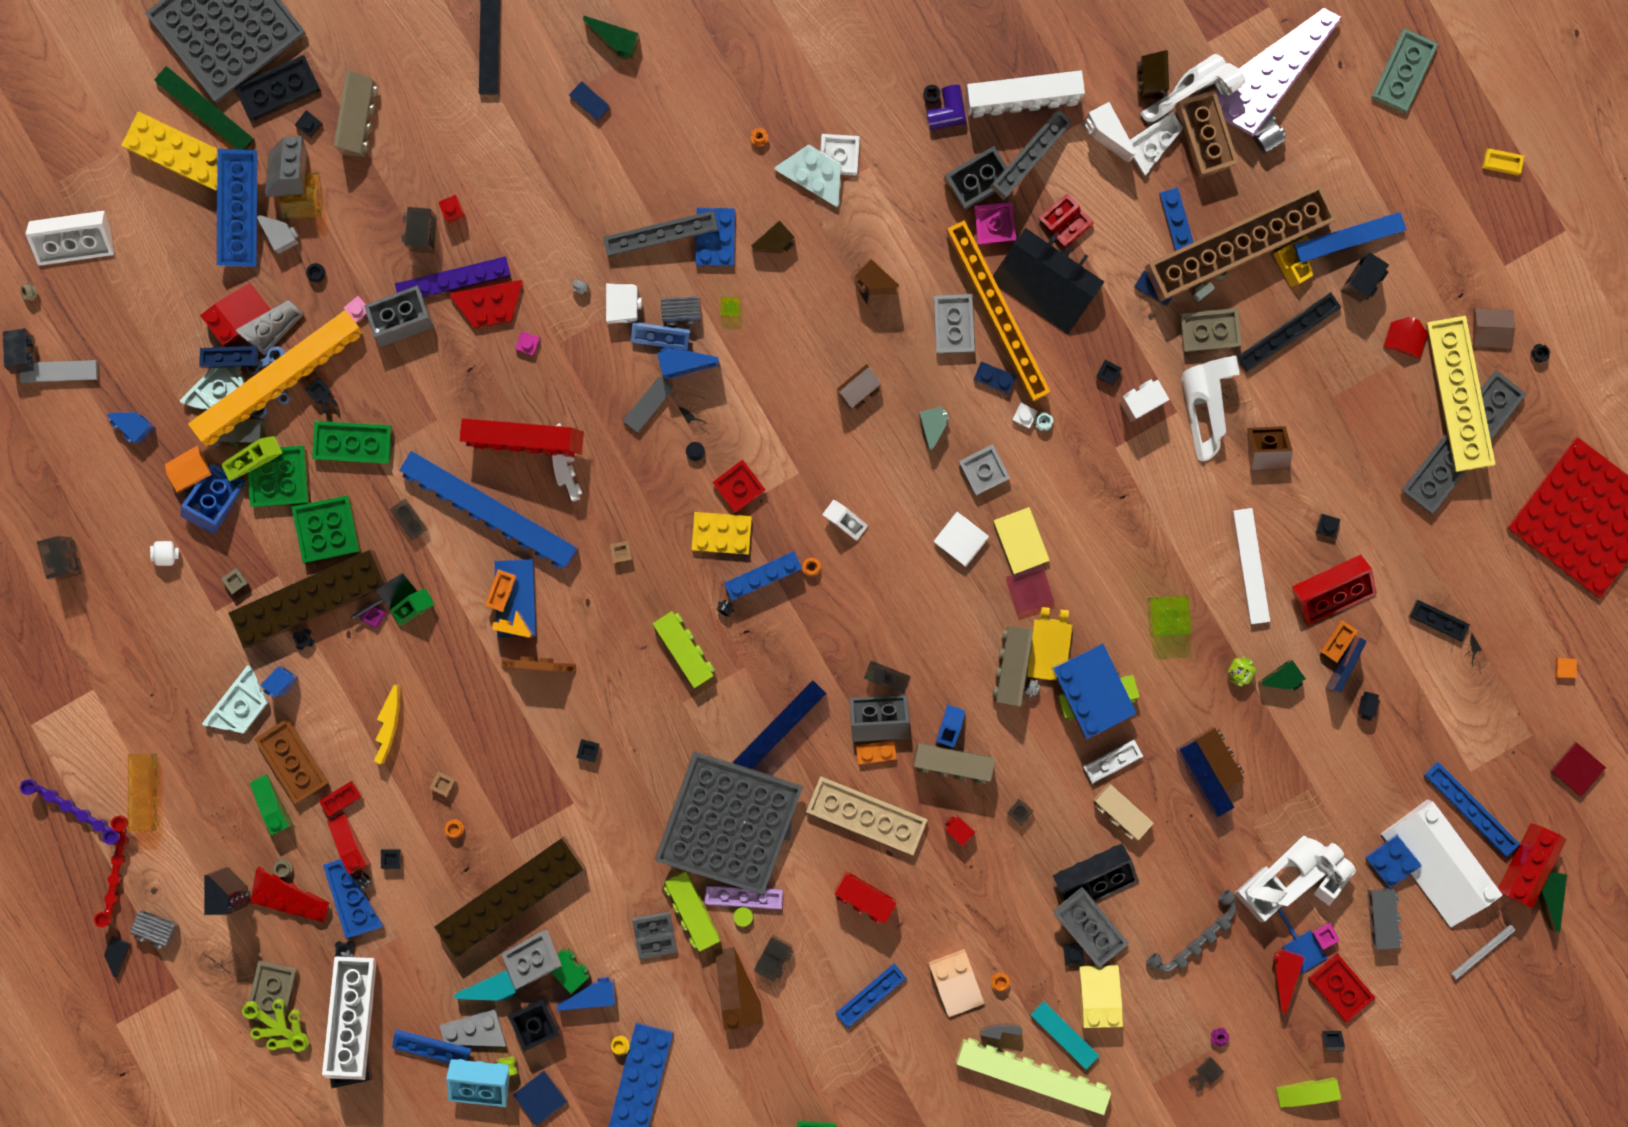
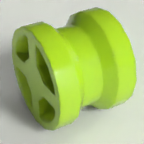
M505 1057L496 1060L497 1063L509 1065V1075L518 1073L515 1067L516 1057Z

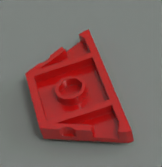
M517 280L449 294L474 328H480L513 320L523 281Z

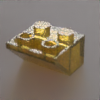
M319 172L307 173L305 175L304 194L279 196L278 203L284 219L322 216L323 198Z

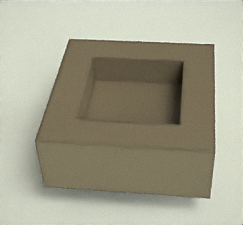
M235 568L221 578L233 595L249 584L239 568Z

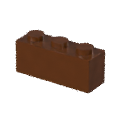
M1210 728L1192 740L1221 789L1225 790L1243 780L1242 774L1244 771L1239 763L1236 764L1232 757L1235 755L1231 748L1225 746L1223 742L1225 738L1219 729Z

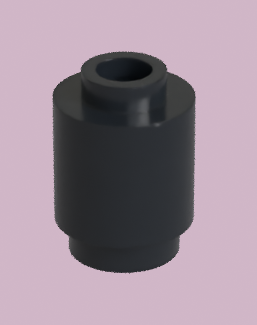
M1364 692L1363 696H1361L1357 713L1361 715L1360 719L1372 721V718H1377L1380 704L1378 694Z

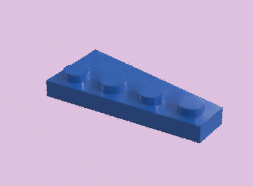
M339 859L324 864L323 867L345 938L347 939L383 927V923L366 895L355 882L353 874H348L342 860Z

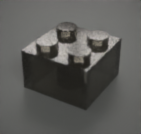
M407 207V212H404L403 216L406 230L402 232V243L411 252L434 254L437 215L429 208Z
M56 536L37 542L46 579L62 580L81 575L80 569H82L80 559L77 558V545L72 540V537Z

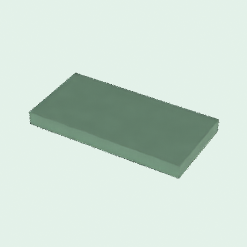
M1404 28L1371 98L1406 114L1437 49L1438 43Z

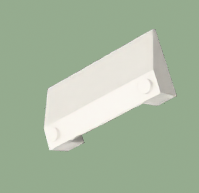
M1424 801L1381 833L1386 841L1398 834L1422 864L1411 875L1449 927H1453L1483 910L1503 896L1433 801Z

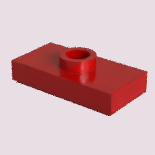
M352 780L320 800L319 803L327 816L331 817L363 796Z

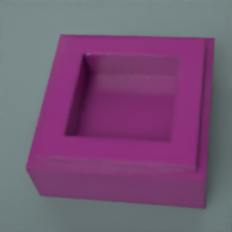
M374 606L364 612L360 620L377 629L387 612Z

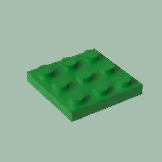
M304 445L280 447L282 454L248 472L250 507L309 503L306 450Z
M349 495L291 507L303 563L361 552Z

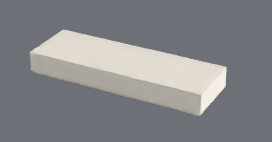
M1131 740L1084 765L1083 768L1093 784L1142 758L1143 755L1135 740Z

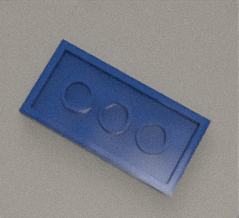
M534 560L494 561L495 576L498 569L517 576L504 612L496 610V622L499 623V619L511 621L510 625L513 626L515 613L519 611L533 636H536ZM497 631V638L524 637L520 635Z

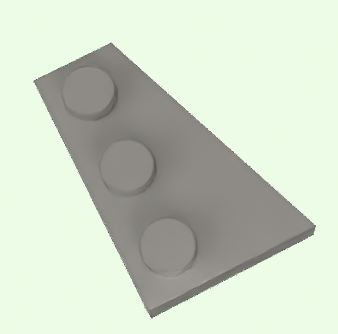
M288 300L236 329V331L265 355L304 313Z

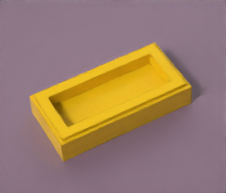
M1487 148L1482 168L1519 176L1522 172L1525 156Z

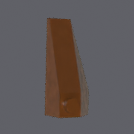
M735 948L715 949L724 1030L744 1028L763 1022L761 1002Z

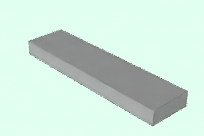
M98 361L34 363V371L20 373V382L98 380Z

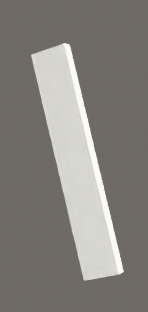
M1253 509L1235 510L1232 513L1250 624L1270 622Z

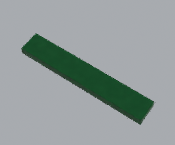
M167 66L154 79L155 82L236 149L246 150L255 140Z

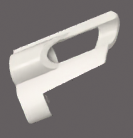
M1302 836L1246 890V894L1249 898L1289 906L1326 874L1337 883L1342 884L1356 869L1349 860L1343 857V851L1336 844L1331 843L1328 847H1325L1316 840ZM1296 867L1300 870V875L1284 891L1263 887L1282 868Z

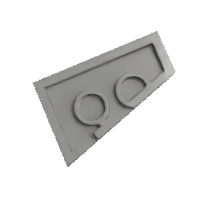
M496 1008L440 1025L443 1040L447 1043L472 1046H507Z

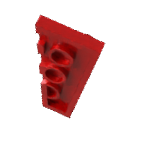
M260 866L257 867L250 903L323 923L326 921L330 902L308 891L304 892L298 889L297 885L293 883L288 884L282 881L281 877L265 872V869Z

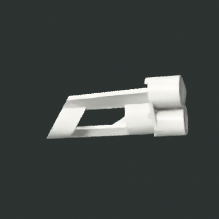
M1213 54L1187 71L1172 93L1140 114L1147 122L1156 121L1170 112L1176 102L1193 92L1198 94L1212 84H1215L1221 95L1229 96L1246 83V78L1237 67L1226 63L1220 55Z
M1237 356L1209 361L1203 365L1191 367L1182 373L1181 380L1196 455L1200 461L1210 460L1216 455L1221 446L1220 439L1227 433L1220 380L1240 375ZM1207 403L1213 435L1209 440L1202 443L1195 405Z

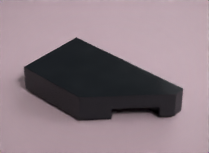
M114 936L110 938L104 957L113 977H118L131 943Z

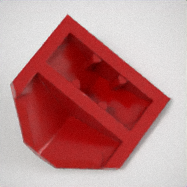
M1412 317L1402 318L1390 323L1383 347L1420 358L1428 333L1420 320Z

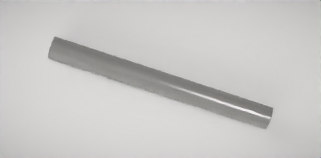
M1512 925L1506 927L1452 972L1451 975L1457 980L1515 931Z

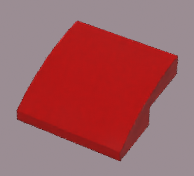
M1068 193L1039 217L1041 223L1052 236L1055 233L1058 235L1056 240L1065 249L1094 224Z

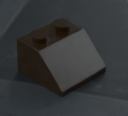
M1168 50L1144 55L1137 62L1136 70L1137 74H1140V81L1137 82V92L1141 94V98H1164L1169 90Z

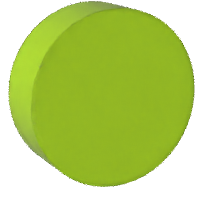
M739 907L734 913V921L741 927L748 926L753 920V913L748 907Z

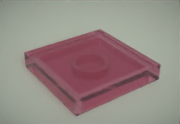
M1043 565L1006 577L1017 613L1054 602Z

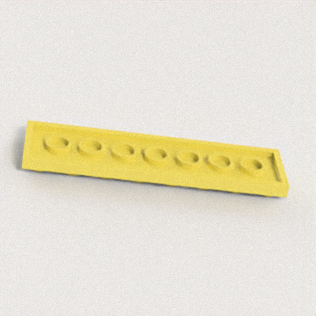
M1466 316L1427 322L1426 326L1455 472L1494 466L1495 459Z

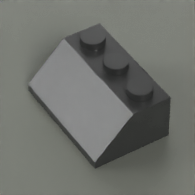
M302 136L283 137L268 152L265 197L304 194L307 150Z
M418 285L364 305L374 338L380 347L434 328L429 309Z
M907 695L849 698L852 742L910 739Z

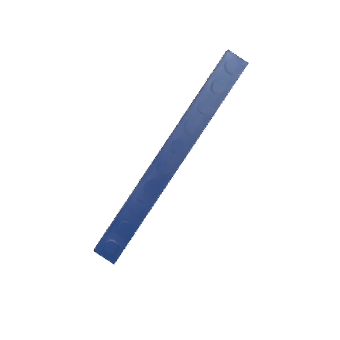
M410 451L399 470L404 473L402 477L411 482L415 479L420 482L419 487L428 492L432 489L437 492L436 497L443 501L449 499L453 502L452 506L460 511L463 508L470 512L468 515L478 521L480 518L485 520L487 527L493 530L496 528L502 530L501 535L510 540L514 537L519 540L518 545L527 550L531 547L536 550L535 555L542 559L548 557L552 560L551 564L559 569L562 566L567 568L578 550L574 545L413 451Z

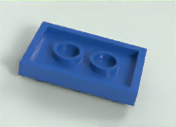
M697 208V214L714 210L719 230L696 236V266L734 267L735 208Z

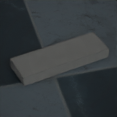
M658 377L623 422L639 433L674 388Z

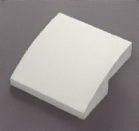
M956 512L933 542L966 567L988 540L989 536L960 513Z

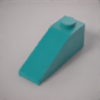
M507 969L460 990L453 996L455 999L496 1001L504 999V1001L515 997L514 993L518 989L515 990Z

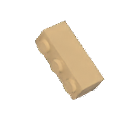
M1109 783L1093 800L1097 803L1095 807L1102 814L1106 811L1111 816L1109 820L1117 827L1121 825L1125 829L1123 833L1131 840L1133 838L1139 840L1154 824Z

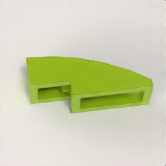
M1334 1077L1276 1087L1280 1107L1304 1106L1341 1099L1338 1081Z

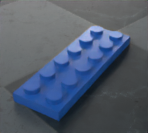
M217 149L216 265L256 267L257 150Z
M636 1022L608 1127H649L673 1035L672 1031Z

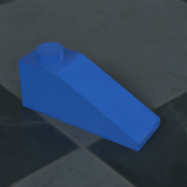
M609 977L598 978V981H594L559 1003L556 1007L557 1011L615 1005L614 979L610 980Z

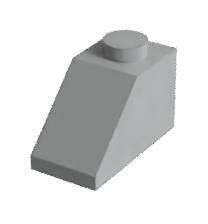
M261 215L257 217L274 251L278 254L299 244L297 240L299 235L294 227Z

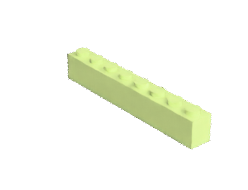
M972 1038L962 1040L956 1058L957 1065L1104 1115L1111 1095L1107 1085L1097 1082L1096 1085L1092 1084L1085 1077H1072L1070 1072L1061 1069L1059 1072L1052 1070V1066L1044 1063L1041 1066L1034 1064V1060L1023 1057V1059L1015 1057L1016 1054L1005 1050L1002 1053L997 1051V1047L989 1044L986 1047L979 1045V1041Z

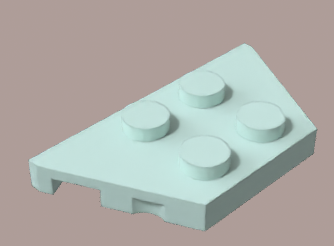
M807 145L775 167L776 171L834 206L838 207L840 204L839 190L841 186L840 174L842 164L813 146Z
M241 367L211 368L187 392L180 402L204 411L208 410L245 383Z
M250 665L246 666L202 723L204 726L245 733L269 702Z

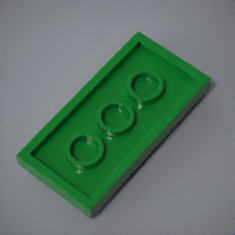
M314 421L312 459L390 464L392 426Z

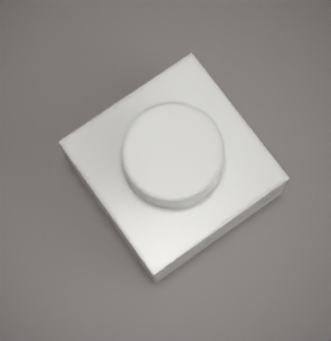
M1020 403L1012 421L1029 429L1038 411Z

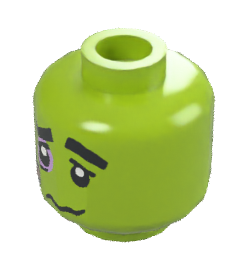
M1245 656L1242 659L1235 658L1227 671L1229 680L1239 686L1249 684L1256 673V668L1252 665L1253 661Z

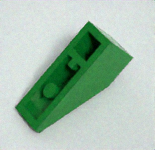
M268 774L250 782L262 819L271 835L294 825Z

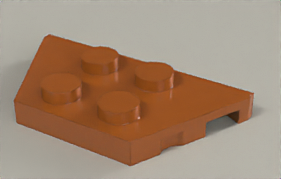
M525 656L520 657V660L502 659V666L511 668L575 672L576 664L555 663L552 658H540V661H534L535 657Z

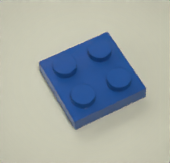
M1398 834L1366 855V859L1390 888L1422 866Z

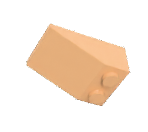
M965 949L928 962L948 1017L985 1004Z

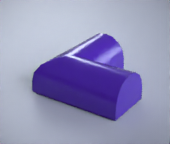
M950 85L942 88L944 108L926 111L929 130L967 124L961 86Z

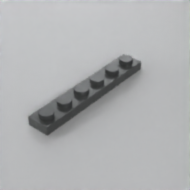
M1058 109L993 182L990 188L1004 200L1071 125L1072 121Z
M713 210L603 238L607 256L610 257L718 231L719 228L716 214Z

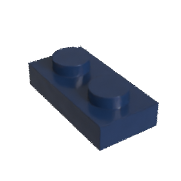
M981 361L973 380L1009 394L1016 376Z

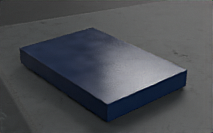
M1361 637L1353 638L1343 653L1325 689L1331 692H1342L1366 644V640Z

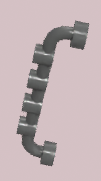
M1228 889L1219 896L1218 900L1223 905L1228 904V911L1224 915L1219 916L1212 926L1203 930L1201 935L1196 940L1191 941L1181 953L1176 954L1172 961L1168 964H1162L1163 958L1158 953H1154L1146 960V964L1151 969L1156 968L1162 972H1169L1176 967L1179 969L1184 968L1188 964L1186 958L1190 954L1194 957L1199 955L1203 950L1201 945L1205 941L1208 944L1216 940L1217 936L1215 933L1220 928L1222 931H1225L1232 925L1229 920L1236 913L1234 893Z

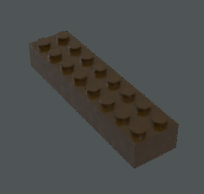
M368 550L235 609L228 614L243 648H250L376 592L375 589L388 581L375 552Z
M564 836L441 921L434 928L457 959L575 877L586 867Z

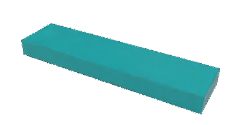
M1044 1000L1030 1014L1085 1069L1099 1057V1054Z

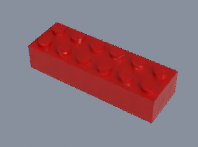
M462 418L459 441L466 443L467 447H473V449L509 450V452L515 453L522 451L529 454L544 453L550 456H557L558 454L564 457L575 458V454L582 455L584 432L572 427Z

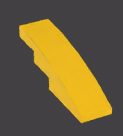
M398 684L393 685L377 720L383 722L376 741L382 743L374 759L379 764L385 763L398 724L401 686Z

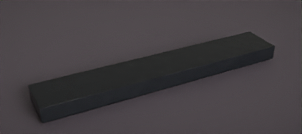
M480 0L479 95H499L500 0Z
M1331 292L1239 354L1237 360L1247 373L1342 307Z

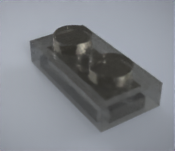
M406 498L390 509L411 540H415L429 530Z

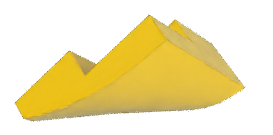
M1308 235L1273 253L1290 287L1298 285L1313 276L1310 260L1299 263L1293 247L1296 243L1309 240Z

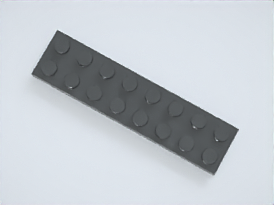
M1497 370L1491 374L1480 388L1490 439L1493 438L1526 395L1524 391ZM1447 432L1401 490V492L1430 514L1436 511L1466 472H1455Z

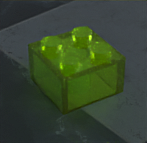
M1189 595L1147 598L1150 636L1192 634Z

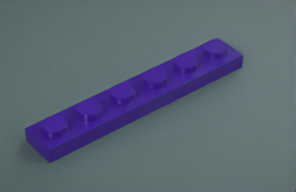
M505 256L395 283V287L398 293L418 285L423 297L509 277L511 272L507 257Z

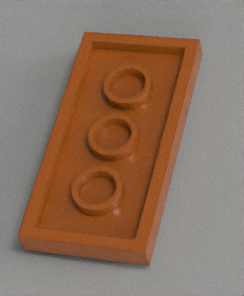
M289 718L254 739L295 804L329 783Z

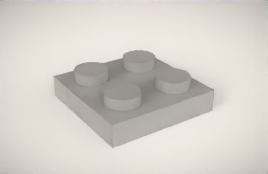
M993 444L959 461L975 496L1010 479Z

